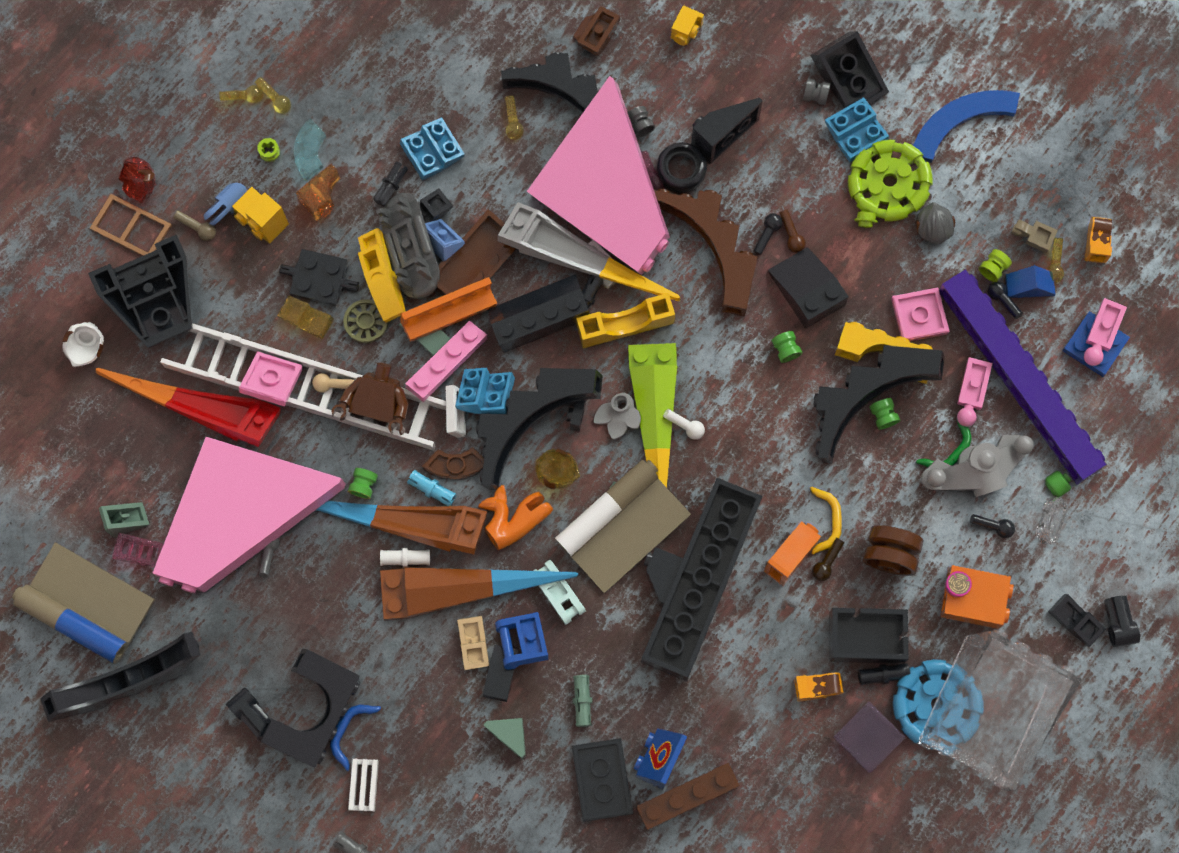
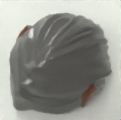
M932 202L922 208L917 215L915 221L917 233L921 238L935 245L942 244L953 236L955 218L949 209Z

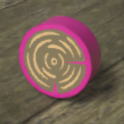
M961 571L951 573L945 582L947 592L953 597L965 596L972 586L970 577Z

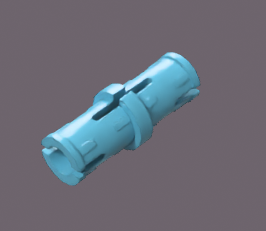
M416 470L409 476L410 479H408L407 484L424 492L426 497H433L446 506H451L457 493L441 486L438 480H431Z

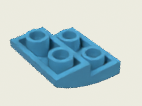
M865 98L825 119L831 135L849 162L854 161L855 157L863 149L871 148L873 143L889 140V135L876 119V112Z
M442 117L422 125L421 131L400 140L401 147L422 180L448 168L465 155Z
M487 368L464 369L455 405L456 408L475 414H507L506 401L510 397V391L513 389L515 380L513 373L490 374Z

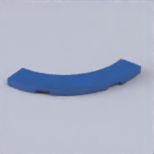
M1003 90L981 91L951 101L939 109L924 124L913 146L924 154L923 159L926 162L932 163L935 152L942 140L953 128L980 115H1006L1014 117L1020 93Z

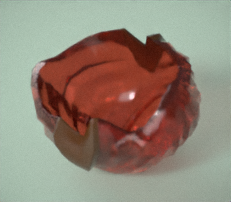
M130 157L124 161L118 180L123 182L122 189L128 197L143 203L144 199L149 198L150 194H152L155 186V173L151 165L145 160L138 157Z

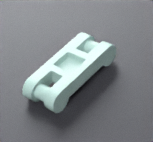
M551 560L545 562V566L538 570L559 572ZM565 580L539 585V588L565 625L572 621L571 618L577 614L581 615L586 612L584 606ZM569 600L573 606L565 611L562 604Z

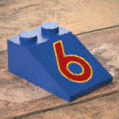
M657 729L655 734L650 732L644 745L648 748L645 757L639 756L634 766V770L638 771L636 777L663 790L687 736L662 729Z

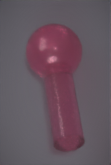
M647 150L641 152L653 189H665V186L657 176Z

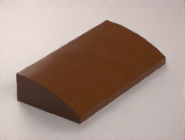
M489 209L462 238L465 244L451 257L438 265L440 279L435 290L441 295H447L487 277L491 278L516 250V248L498 241V234L505 223Z

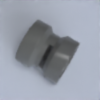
M808 78L803 101L810 102L814 100L820 105H825L830 83H817L815 79Z
M644 106L635 107L628 112L636 138H642L655 129L653 121L647 117L648 112Z

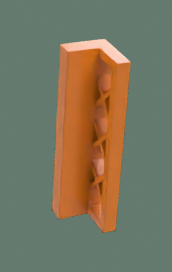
M487 277L401 313L400 322L409 341L412 342L496 307L497 301L491 291L492 282L490 278Z

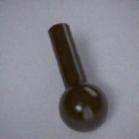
M837 537L823 561L816 563L812 568V575L818 581H826L831 576V565L845 543Z

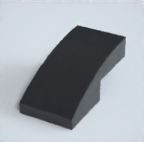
M439 188L422 198L419 204L425 223L439 220L453 208L452 203Z
M1064 594L1048 611L1063 627L1088 647L1106 630L1090 612H1085L1069 594Z
M494 645L483 697L507 702L515 669L508 670L504 668L503 659L505 657L502 646ZM513 649L514 655L519 654V650Z

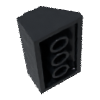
M576 274L488 309L493 331L504 353L576 324L577 317L591 314Z

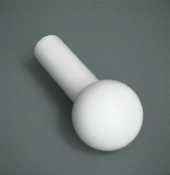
M669 409L663 415L667 420L685 429L690 439L698 440L705 433V427L699 421L690 422Z

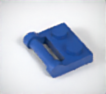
M538 612L501 619L495 623L496 631L500 634L505 657L503 659L505 669L511 670L519 665L548 660V652ZM516 628L521 654L514 655L509 633L510 629Z

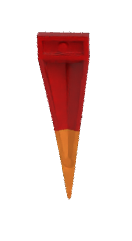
M96 368L98 375L228 438L235 441L240 439L257 447L261 445L280 415V407L260 399L178 388Z

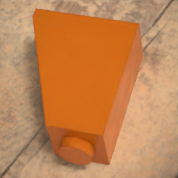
M801 521L767 562L764 572L784 586L821 538L817 528L810 523L804 524Z

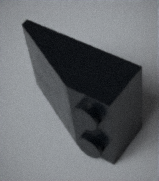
M858 31L847 32L810 55L825 82L830 83V89L844 108L862 98H865L870 104L889 92Z
M756 98L709 112L704 118L700 116L692 125L691 144L700 149L706 161L711 164L759 121L763 100Z
M808 247L768 269V273L805 329L843 308L849 298L837 278Z

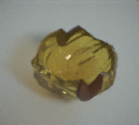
M549 449L536 459L535 471L538 481L550 489L566 488L580 478L577 462L570 452H565L561 449Z

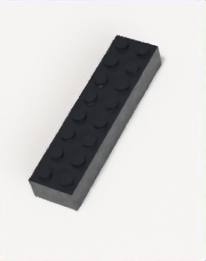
M716 478L643 653L641 663L687 682L763 496Z

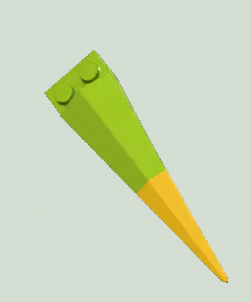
M676 343L628 345L629 372L636 409L641 415L640 430L646 462L650 460L657 467L658 472L656 474L658 479L667 488L672 422L664 418L663 415L667 409L674 410L677 375Z

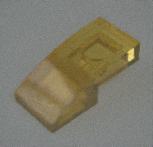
M288 296L277 315L284 321L321 339L324 338L334 320L331 315L314 309L308 303L292 296Z

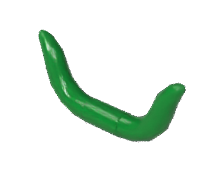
M958 420L957 424L962 433V442L943 461L951 466L958 461L961 452L970 447L972 440L970 429L960 425ZM918 459L916 461L917 464L929 467L934 462L930 459Z

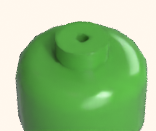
M1055 471L1045 478L1046 486L1056 497H1061L1071 490V485L1069 484L1071 479L1066 473L1062 474L1060 471Z

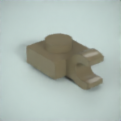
M1018 220L1011 233L1016 236L1027 237L1025 244L1047 253L1058 230L1038 221H1035L1033 226L1022 220Z

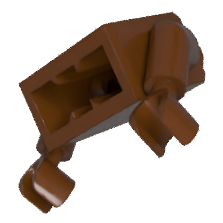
M377 363L375 374L366 373L362 377H357L345 389L339 404L332 408V417L336 411L340 410L343 412L340 421L345 420L347 416L346 408H349L348 412L388 422V429L391 434H393V429L399 426V434L403 435L405 428L402 422L406 419L409 404L404 390L400 387V381L389 378L391 365Z

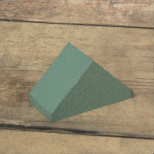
M143 502L99 507L105 531L113 538L149 525Z
M522 718L485 722L484 727L522 760L526 757Z

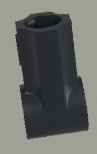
M1121 595L1105 599L1104 603L1110 623L1108 634L1112 646L1119 647L1139 643V628L1132 619L1127 596Z
M244 687L226 703V706L258 738L269 716L258 705L257 699Z

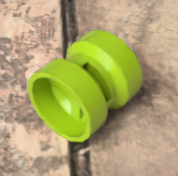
M993 249L988 256L989 259L983 261L978 269L986 279L991 282H997L1001 278L1003 270H1007L1011 266L1012 261L1004 252Z

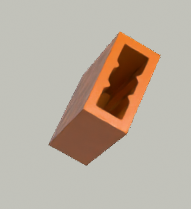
M954 565L948 569L947 577L956 571L966 573L971 579L972 586L970 591L963 597H953L945 588L941 618L996 629L1001 628L1004 623L1008 622L1010 609L1006 608L1007 600L1011 599L1013 594L1010 576Z

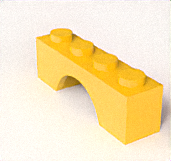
M669 293L647 298L639 305L622 312L610 314L596 312L577 317L576 325L582 347L587 348L674 324L675 312Z
M846 322L835 355L858 362L864 355L870 352H883L884 345L932 350L933 348L927 344L917 345L911 343L905 337L897 336L895 338L889 336L886 332L879 329L870 330L864 328L862 324L857 322ZM922 380L918 382L927 384L928 380Z

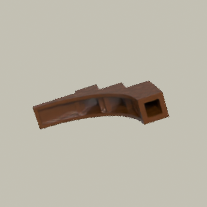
M665 189L654 190L660 210L674 215L691 226L704 239L714 254L723 282L722 312L745 317L758 256H754L748 251L735 252L740 225H736L729 220L717 221L722 195L714 190H699L698 198L696 199L689 194L676 195L671 194Z

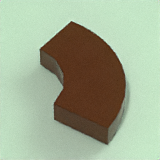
M473 447L464 453L456 455L447 454L438 449L423 464L422 468L438 478L462 480L479 474L484 465V458Z

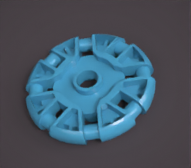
M926 660L921 662V665L916 668L911 667L910 674L903 676L896 685L898 687L897 693L893 695V711L896 720H899L903 727L901 730L914 743L920 746L922 744L930 746L932 750H948L956 748V744L960 742L965 743L980 725L978 721L980 714H983L984 708L981 690H978L973 682L975 679L961 666L947 664L946 660ZM943 673L951 675L949 682L941 680ZM926 674L929 681L922 684L919 677ZM964 686L969 695L962 698V692L959 688ZM908 691L914 692L912 700L906 698ZM934 698H939L944 702L943 711L937 712L932 709L931 701ZM963 709L970 711L968 719L961 717ZM912 712L915 713L918 719L914 723H911L908 714ZM954 726L957 733L949 735L946 729ZM926 728L935 730L933 737L925 734Z

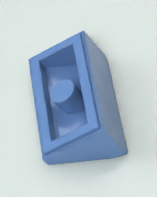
M442 219L425 223L433 251L442 261L447 260L465 244V241Z

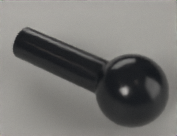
M771 213L765 217V229L753 250L754 253L762 255L773 232L778 231L782 227L783 221L780 215Z
M999 281L991 283L988 287L990 298L999 300L1015 319L1020 318L1023 313L1006 294L1007 288L1005 284Z
M972 514L970 517L971 524L995 530L1002 538H1009L1015 533V525L1009 519L995 521Z

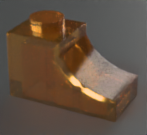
M332 164L328 165L296 192L299 202L316 220L329 215L334 207L331 192L340 176L338 170Z

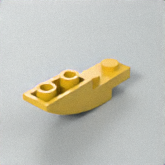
M376 228L358 237L361 249L358 252V256L373 300L383 321L387 323L401 316V313L406 312L396 274L391 268L383 232Z

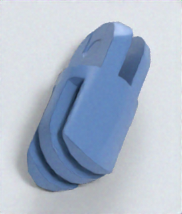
M241 183L227 185L215 197L216 202L205 212L204 219L207 220L220 207L222 209L209 222L210 225L217 224L227 213L232 214L234 212L232 206L247 192L246 187Z

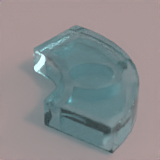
M311 118L300 129L294 144L295 163L305 182L323 168L318 151L320 144L326 138L325 133Z

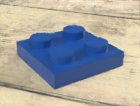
M1089 311L1063 349V352L1104 377L1130 337L1118 330L1111 349L1108 352L1102 350L1104 355L1103 361L1097 366L1088 365L1084 360V353L1092 345L1085 342L1096 317L1095 314Z

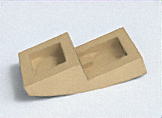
M482 615L458 619L464 669L489 666Z

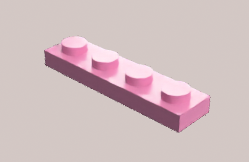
M469 321L405 383V388L424 402L487 340V334Z

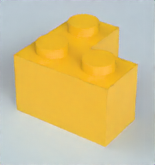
M253 187L232 206L236 213L235 219L243 226L249 225L252 228V234L260 241L265 239L270 244L289 225L282 207L265 192L261 195Z

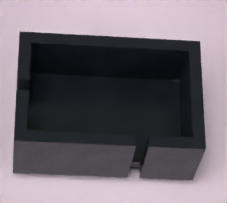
M833 607L829 612V662L904 664L909 660L908 637H902L900 640V636H905L908 633V609L860 608L856 613V617H853L855 608Z

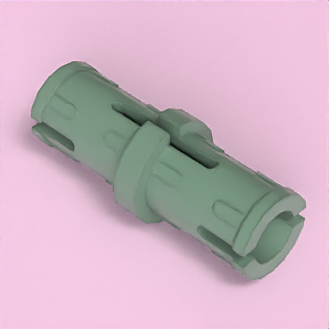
M589 675L573 676L575 687L573 704H575L576 727L592 726L590 713L592 697H590Z

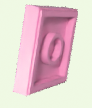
M939 288L892 296L891 301L901 337H905L910 341L949 334L950 331Z
M257 351L239 387V393L285 407L302 372V365Z

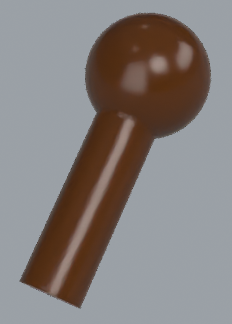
M788 209L779 212L789 237L787 240L788 249L794 253L802 251L805 248L806 241L803 236L797 234Z

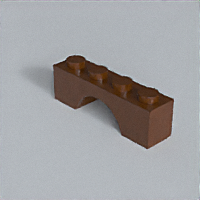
M728 762L636 806V809L646 831H649L697 806L737 789L740 785Z

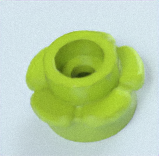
M859 211L857 212V218L854 219L856 222H859L858 226L863 228H872L873 224L878 223L876 213Z

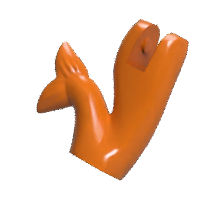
M504 485L498 487L494 497L487 498L478 505L481 509L494 511L493 518L484 530L498 550L517 542L552 513V506L548 502L543 503L544 496L540 492L532 493L522 500L512 519L508 522L509 510Z

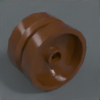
M872 526L868 541L873 546L866 547L862 561L874 569L890 574L915 575L919 561L914 556L921 553L924 542L923 538L915 533L896 527Z

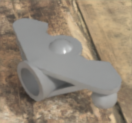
M1001 435L997 446L990 443H981L977 446L967 447L959 455L958 464L951 466L936 459L923 471L921 483L930 490L973 491L975 497L1008 486L1006 481L1008 475L1017 463L1032 451L1034 447L1033 440L1025 435Z

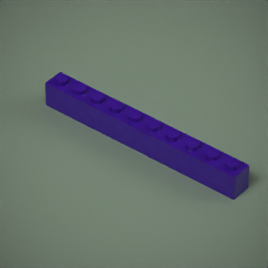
M965 269L944 282L939 289L940 295L988 362L992 363L995 372L1076 485L1104 468L1107 464L1104 462L1105 458L1102 452L1094 448L1088 433L1076 423V417L1073 412L1066 409L1062 404L1060 394L1056 390H1052L1047 383L1048 379L1044 372L1036 368L1031 354L1028 351H1024L1018 336L1005 325L1006 321L1003 315L995 311L990 297L986 293L983 294L979 289L977 279L972 274L969 275Z

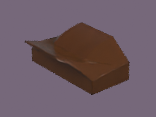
M600 6L595 14L584 18L573 36L578 41L580 47L598 56L604 51L620 22V16Z

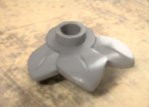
M626 393L616 394L611 402L602 404L594 417L595 424H607L608 432L613 440L622 437L628 427L638 429L641 422L640 412L634 408V400ZM621 403H626L623 409L619 408Z

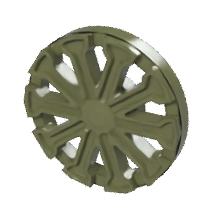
M363 299L356 301L345 312L343 319L344 328L354 341L372 343L379 340L388 328V322L385 323L384 321L377 320L381 318L379 312L374 314L377 309L374 300ZM368 304L371 305L369 311H367L366 306ZM360 306L362 312H359L356 307ZM350 313H353L357 317H349ZM349 323H356L351 327L348 326ZM375 326H381L382 329L378 330ZM370 330H372L376 335L371 337ZM365 331L366 338H361Z

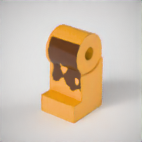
M1091 217L1084 261L1106 264L1112 255V219Z
M840 673L803 675L794 678L797 702L821 699L844 693Z

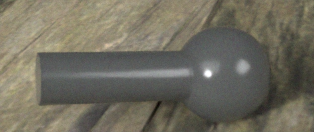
M279 538L269 543L263 549L259 571L260 577L267 578L269 576L273 551L279 547Z

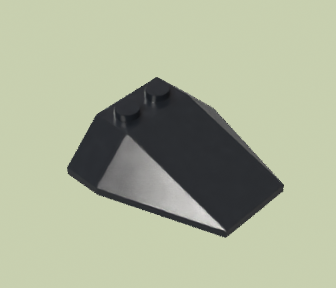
M177 235L155 243L154 245L157 250L117 268H113L111 264H108L88 273L97 295L148 349L193 329L187 256Z

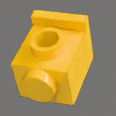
M683 5L672 26L671 39L679 45H688L690 39H695L699 28L702 27L704 14Z

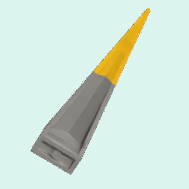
M519 202L498 234L499 242L519 249V253L655 295L669 293L670 299L680 301L678 294L608 257L563 228L541 211Z

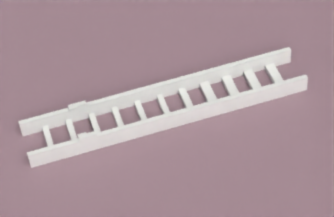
M193 323V329L189 330V332L197 335L186 364L183 365L164 358L160 362L164 368L239 390L242 383L238 382L237 379L248 350L258 351L298 363L309 369L298 398L289 397L286 403L287 406L433 451L435 443L420 438L419 435L429 406L446 410V401L429 396L422 402L409 390L402 388L407 399L420 402L409 434L404 433L400 435L399 431L396 430L397 427L393 429V434H391L388 429V422L386 427L375 424V419L364 416L362 420L352 417V413L348 412L349 408H346L347 416L345 420L340 421V417L343 414L342 411L341 413L335 412L332 417L331 410L327 409L335 388H330L324 392L319 406L304 402L314 373L319 371L329 374L331 379L342 378L352 380L362 377V375ZM204 336L219 341L207 372L193 368ZM226 343L241 347L230 379L218 375L219 373L216 372Z

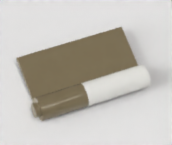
M644 460L639 461L555 537L561 547L604 594L691 515L658 479L656 474L658 469L650 460L647 462Z

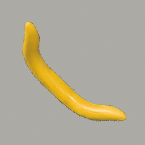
M810 487L811 492L816 497L827 501L832 509V534L828 540L817 544L813 548L812 554H816L829 549L836 537L840 538L842 513L837 498L831 493Z

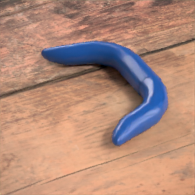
M361 704L352 706L347 710L345 716L340 718L336 726V735L330 742V748L333 756L346 771L349 770L350 765L347 757L340 750L341 737L355 715L376 713L381 709L380 706Z

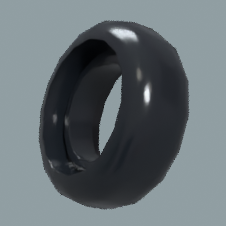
M685 142L673 143L667 146L658 157L656 163L657 177L662 185L670 191L678 193L690 192L698 188L705 179L707 172L706 158L702 151L693 144ZM680 156L689 158L695 165L694 173L685 179L675 178L668 170V165L672 159Z

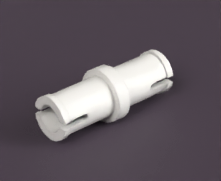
M403 548V550H381L380 566L403 565V567H408V565H430V550H408V548Z

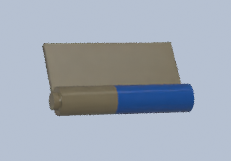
M56 542L31 584L18 587L12 597L15 607L113 664H116L122 658L155 601L151 596Z

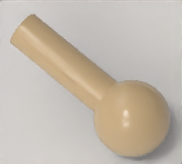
M320 373L313 378L312 384L316 391L326 392L330 388L346 389L354 380L331 379L327 374Z

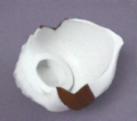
M91 322L72 325L62 340L63 352L73 367L90 364L100 357L104 348V336L98 330V327Z

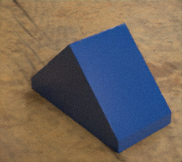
M1034 265L1005 275L1009 298L1056 295L1053 272Z

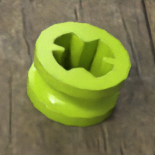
M265 138L259 142L257 149L264 161H275L279 157L280 149L274 139ZM272 147L273 152H265L264 148Z

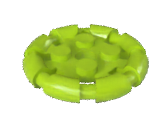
M895 140L875 142L871 148L863 149L851 164L850 168L852 171L851 175H848L847 181L851 199H855L857 202L856 206L861 211L876 213V217L885 219V221H898L908 218L910 213L920 210L930 196L929 188L933 185L930 164L923 159L924 154L909 143H896ZM893 152L901 153V158H893ZM875 155H878L880 159H877L875 163H873L871 158ZM915 163L918 169L912 172L910 165ZM860 173H868L867 179L860 178ZM887 176H893L897 182L894 186L889 187L883 183V180ZM913 184H921L920 189L914 190ZM869 191L872 196L865 199L863 193ZM906 198L909 204L903 207L899 202ZM880 203L888 205L887 210L879 208Z

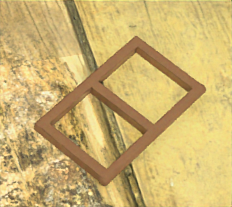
M110 194L90 226V230L144 256L157 250L154 244L149 252H146L126 242L141 215L164 226L154 244L165 238L172 224ZM114 201L136 212L120 238L98 228Z

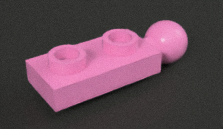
M1106 298L1102 300L1085 342L1092 345L1084 353V360L1088 365L1097 366L1103 361L1104 355L1102 350L1108 352L1111 349L1127 307Z
M971 357L967 360L957 401L958 405L964 406L957 414V420L962 426H972L977 418L974 409H982L992 368V363Z

